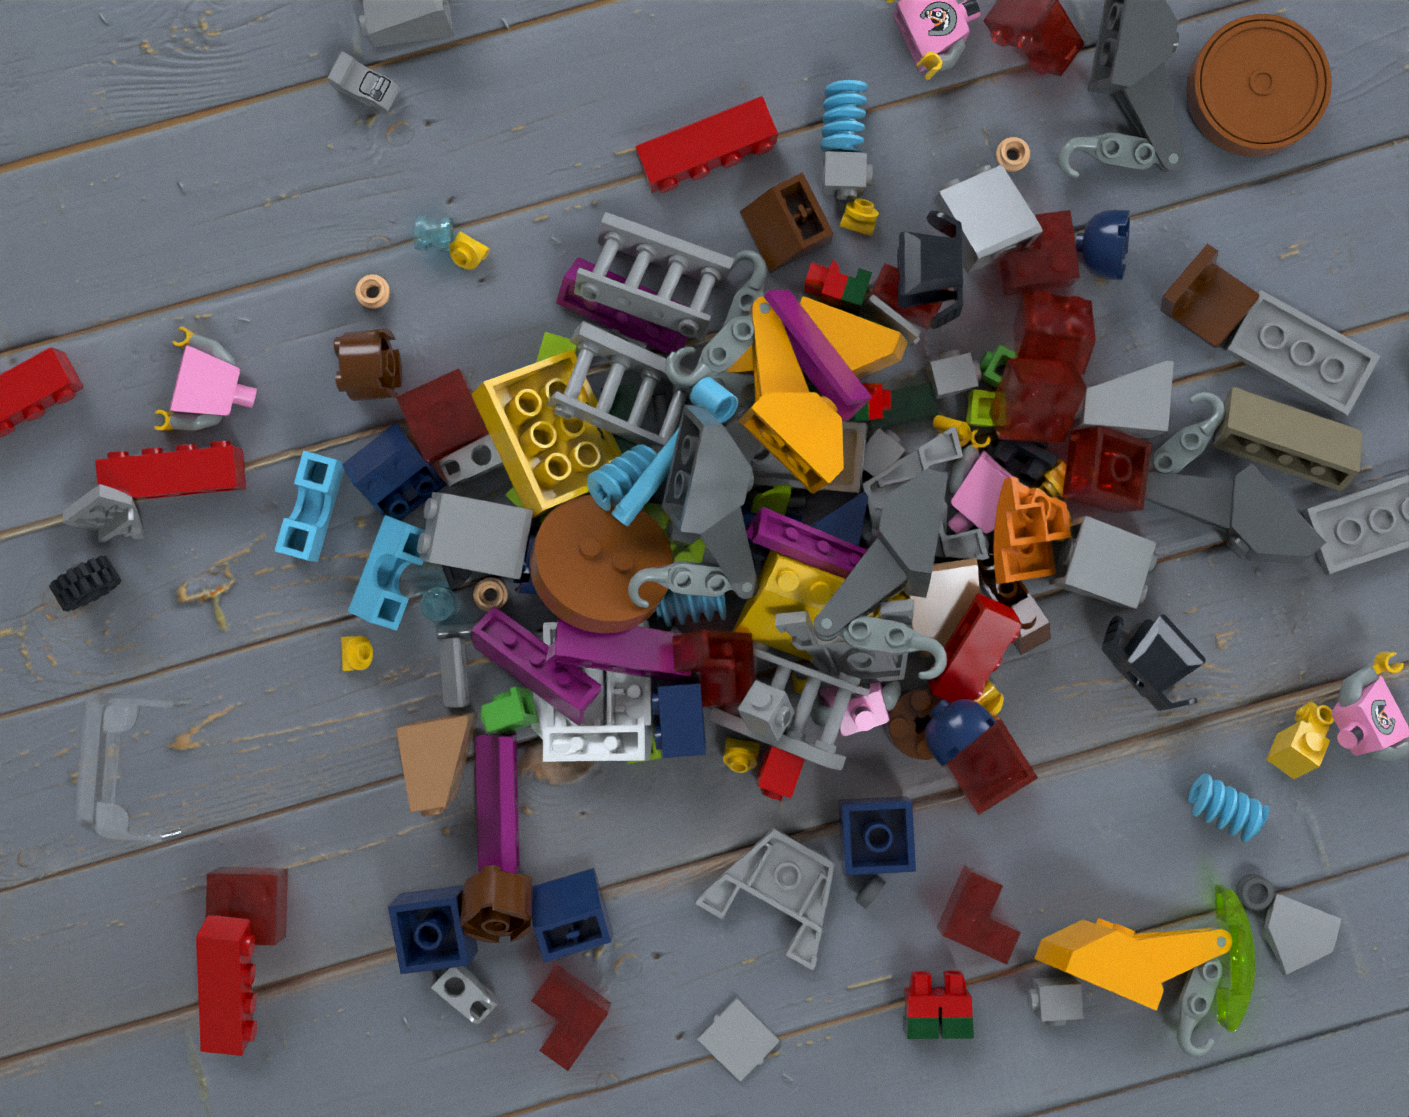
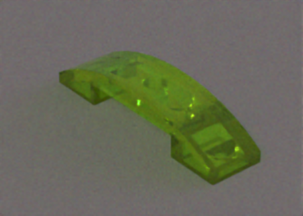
M1215 884V919L1225 925H1229V933L1232 937V946L1230 948V988H1217V1022L1228 1031H1236L1247 1011L1253 991L1255 947L1249 920L1237 895L1232 889L1222 884Z

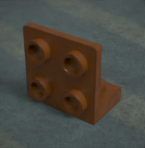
M1207 243L1163 295L1160 311L1213 348H1218L1259 300L1260 295L1216 265L1219 251Z

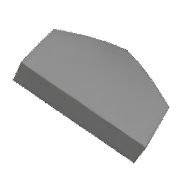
M99 484L63 511V524L98 531L99 543H104L113 536L124 534V537L132 536L133 539L144 538V529L133 498L111 487Z
M1274 894V899L1267 910L1264 925L1266 933L1260 936L1263 941L1265 940L1269 943L1280 963L1277 966L1284 976L1333 952L1341 918L1285 896Z

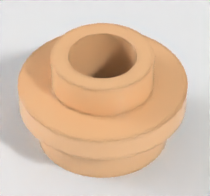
M1018 137L1004 139L996 149L997 163L1003 165L1005 170L1009 172L1023 169L1030 159L1028 144ZM1007 151H1015L1018 159L1010 160L1007 157Z
M370 274L359 280L355 293L358 301L364 307L378 309L389 300L390 287L381 276ZM372 287L379 288V294L375 298L368 296V291Z
M485 578L475 586L473 598L480 609L488 612L493 606L501 609L506 604L508 590L499 579ZM490 588L495 589L497 592V598L494 601H488L485 597L486 591Z

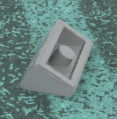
M463 637L440 639L439 652L444 706L465 707L470 703L465 639Z

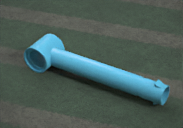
M711 377L701 379L694 386L690 395L692 404L705 407L720 423L730 419L738 406L737 397ZM678 429L611 513L624 525H630L644 504L649 501L668 477Z

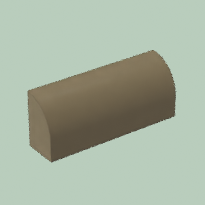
M1232 387L1223 403L1226 412L1224 421L1214 431L1212 448L1341 492L1360 473L1361 430Z

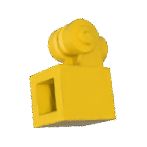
M1308 702L1296 711L1295 721L1297 723L1277 733L1266 760L1292 779H1296L1321 765L1330 742L1325 736L1329 731L1330 725L1334 722L1332 710L1326 705L1318 706L1314 702Z

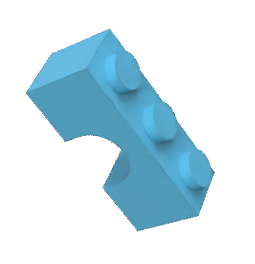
M303 450L294 484L298 486L297 501L290 517L283 519L274 551L318 562L344 474L343 462Z
M386 515L384 516L348 612L370 623L393 630L398 629L409 600L408 597L403 596L400 592V577L403 570L409 564L415 563L422 566L423 561H419L420 553L417 552V544L420 534L425 533L424 529Z

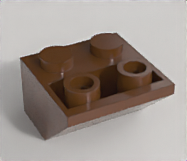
M803 172L771 187L740 211L770 273L830 244L834 234Z

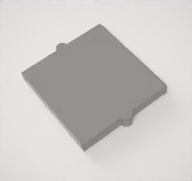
M874 294L870 298L867 297L863 302L865 305L864 312L882 326L902 333L908 341L907 345L909 347L912 343L916 344L920 340L918 335L921 331Z
M737 997L720 1015H714V1021L697 1038L740 1082L757 1064L762 1065L764 1063L763 1058L780 1041Z

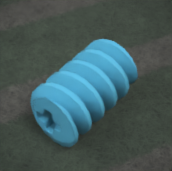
M843 80L826 86L824 94L827 99L823 103L826 112L822 116L825 126L821 129L824 139L820 143V148L824 153L826 151L863 153L861 150L855 149L854 146L864 143L863 137L855 135V133L865 130V125L857 122L856 119L866 116L865 110L857 108V106L867 103L866 97L858 95V93L868 90L866 83L856 80Z
M638 444L632 447L630 451L628 450L621 454L620 457L611 460L609 464H605L599 470L590 473L587 478V487L598 506L605 511L611 509V504L616 507L654 460L657 453L646 445Z
M668 589L656 609L658 625L660 618H663L667 627L672 626L674 616L677 617L681 625L686 624L688 614L691 615L694 623H699L701 613L705 614L708 622L713 621L715 611H718L722 620L727 618L724 594L718 597L678 594Z
M1206 773L1202 774L1195 781L1188 796V803L1193 804L1191 811L1193 816L1197 817L1205 810V822L1210 823L1215 817H1218L1216 828L1220 830L1230 823L1228 834L1235 836L1242 830L1240 838L1243 842H1248L1261 830L1269 814L1268 805L1262 806L1260 801L1254 798L1249 799L1247 794L1237 793L1236 789L1231 786L1225 787L1224 783L1220 780L1215 779L1212 781L1211 776Z

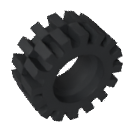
M98 556L96 559H89L86 563L82 562L77 567L68 569L65 574H60L56 577V580L51 582L49 588L63 611L69 612L70 610L78 609L80 606L84 607L91 601L98 600L100 596H105L110 590H114L122 580L108 557Z

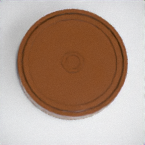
M1247 15L1221 27L1197 53L1187 77V102L1192 118L1199 130L1219 148L1245 157L1270 156L1293 146L1318 124L1329 103L1332 76L1323 48L1316 38L1304 27L1290 19L1277 15Z
M585 495L560 504L543 521L530 554L532 582L543 603L551 612L566 623L594 633L626 631L648 619L657 609L668 591V588L657 582L647 581L639 587L638 594L641 599L649 602V606L647 608L639 607L631 601L628 595V585L631 578L636 572L644 568H659L673 564L671 547L657 522L642 509L630 525L626 526L611 514L616 507L611 504V509L605 511L598 506L591 495Z

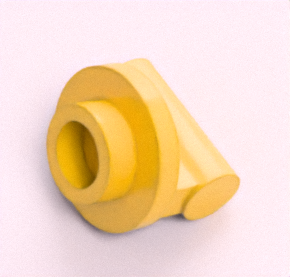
M860 198L855 199L854 202L846 204L845 213H843L839 227L872 236L879 212L874 208L872 202Z
M461 231L449 245V254L453 262L457 266L468 270L475 269L482 260L486 259L490 251L489 247Z
M937 415L933 420V427L938 430V435L949 428L956 427L961 448L972 437V431L967 422Z
M1062 459L1057 460L1055 466L1044 473L1043 478L1045 481L1041 484L1051 497L1057 498L1060 496L1063 500L1082 487L1081 482Z
M364 636L341 637L342 671L364 670L368 668L373 659L371 642Z
M987 679L982 695L974 701L982 705L994 717L1001 711L1004 696Z
M726 737L723 762L732 771L738 773H745L755 768L760 743Z

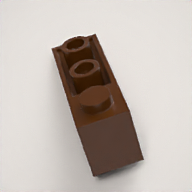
M994 544L989 546V559L977 560L979 585L986 597L1011 607L1016 612L1022 626L1020 634L1013 644L1020 655H1023L1051 639L1050 622L1021 580L996 584Z

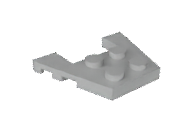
M956 427L944 431L861 485L862 491H865L868 495L867 511L871 527L875 508H883L884 497L924 470L929 469L928 466L963 457ZM941 520L935 556L964 559L977 558V560L989 559L982 529L978 528L946 536Z
M914 600L881 602V618L901 622L911 628L914 616ZM808 611L776 614V628L781 633L786 631L792 637V644L798 650H806L812 656L811 662L822 673L839 678L840 672L861 679L859 684L904 680L908 653L895 656L850 647L844 638L840 636L831 641H822L814 634V625Z
M773 828L697 897L695 904L723 919L738 890L742 888L802 922L785 951V955L813 971L816 966V956L835 863L833 860L796 839Z

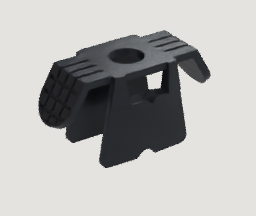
M930 211L926 217L928 223L949 237L907 231L899 234V248L897 249V272L900 275V282L897 285L898 306L904 309L954 300L953 305L936 314L928 322L931 329H937L959 317L963 307L962 222L942 212ZM952 287H954V291H951V290H941V289H946V288H952Z
M1164 614L1159 615L1154 622L1150 619L1145 620L1126 647L1122 649L1119 646L1124 620L1120 616H1114L1108 625L1101 650L1138 693L1145 697L1157 711L1198 703L1197 697L1171 702L1162 693L1206 662L1205 657ZM1133 673L1136 674V675L1142 680V682L1139 681V680L1133 675Z

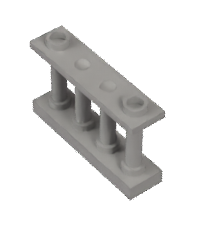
M605 212L601 220L598 244L604 245L592 272L582 268L578 269L574 294L582 296L588 301H596L678 331L684 336L704 341L711 315L703 313L713 286L725 290L734 259ZM617 251L636 257L625 284L605 277ZM649 262L668 269L657 296L638 289ZM681 274L701 281L690 308L670 301Z
M582 322L574 330L570 343L578 346L580 353L565 393L562 394L556 391L548 398L546 405L555 408L554 412L563 418H578L633 443L646 445L658 454L674 434L686 399L690 398L692 389L677 387L670 382L665 371V358ZM599 355L610 360L609 363L612 366L597 407L594 408L578 401L577 398L593 356ZM680 365L682 372L690 375L693 372ZM631 369L640 373L643 381L628 422L610 415L609 412L624 371ZM662 383L671 387L674 394L658 436L640 427L656 384Z
M750 640L748 646L736 642L734 649L749 655L731 705L727 704L725 710L712 707L708 720L827 768L842 771L846 757L835 753L837 746L834 743L852 692L867 697L870 690L859 686L861 679L840 672L839 678H835L768 653L769 646ZM761 659L778 664L771 687L781 691L785 689L791 669L808 675L790 728L786 727L778 742L748 730L738 711L739 706L753 685ZM821 681L838 686L839 689L820 740L817 739L814 745L804 741L806 734L803 732Z

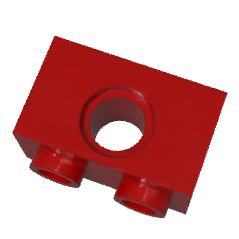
M768 744L756 776L757 786L762 791L761 794L781 801L783 796L792 798L805 759Z

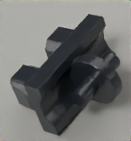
M1035 424L1030 431L1020 425L1015 432L1004 427L991 443V445L995 446L991 457L1003 468L1009 467L1013 458L1024 463L1018 476L1030 485H1034L1047 470L1052 469L1059 457L1045 450L1049 442L1039 437L1042 427L1038 424Z

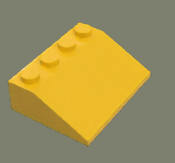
M573 349L484 381L471 394L523 508L533 510L532 519L553 511L560 504L568 500L590 494L587 487L589 474L599 470L601 466L609 464L611 460L620 457L622 454L612 433L601 429L605 438L603 441V438H600L601 433L597 430L596 426L575 417L574 419L563 418L554 412L555 408L546 405L548 398L556 391L562 394L565 393L577 361V356ZM585 377L577 400L585 404L587 402L590 406L596 408L598 404L597 399Z
M770 550L757 578L759 582L758 592L753 597L747 599L733 629V634L811 661L812 656L806 650H798L792 644V637L786 631L781 633L776 628V614L808 611L814 625L815 617L829 602L845 581V578ZM901 591L889 601L906 600L903 591ZM880 607L867 616L882 619Z

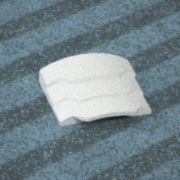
M646 620L638 625L640 627L650 628L649 621ZM557 622L543 623V642L548 646L555 642ZM576 666L602 685V691L584 711V721L580 726L533 692L539 722L532 724L531 728L543 740V762L650 760L654 718L652 709L653 678Z

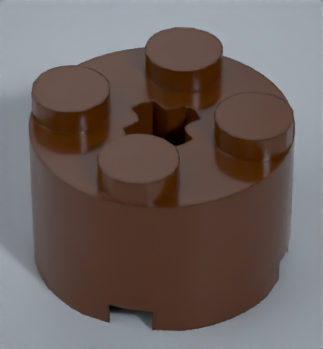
M390 329L346 332L341 337H335L334 351L339 358L340 371L336 372V385L339 392L346 391L352 401L396 398L398 396L394 388L401 387L402 364L399 349L392 350L389 340L396 339Z
M912 688L902 691L895 707L889 711L890 721L884 724L891 744L911 758L921 760L933 759L934 757L926 745L925 729L918 728L915 731L917 725L913 721L917 716L920 718L926 716L924 722L928 724L932 719L929 711L944 699L932 695L931 690L925 688Z
M496 865L484 866L481 869V873L469 877L463 884L460 927L464 925V933L472 939L488 943H499V937L510 936V942L525 937L531 930L532 878L528 875L504 872L501 867Z

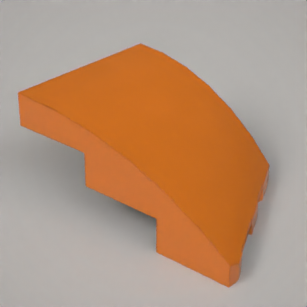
M1017 477L1004 479L996 510L994 526L996 584L1055 575L1056 570L1051 541L1071 538L1067 504L1056 497L1051 498L1047 496L1044 491L1038 488H1029L1018 482L1019 479Z

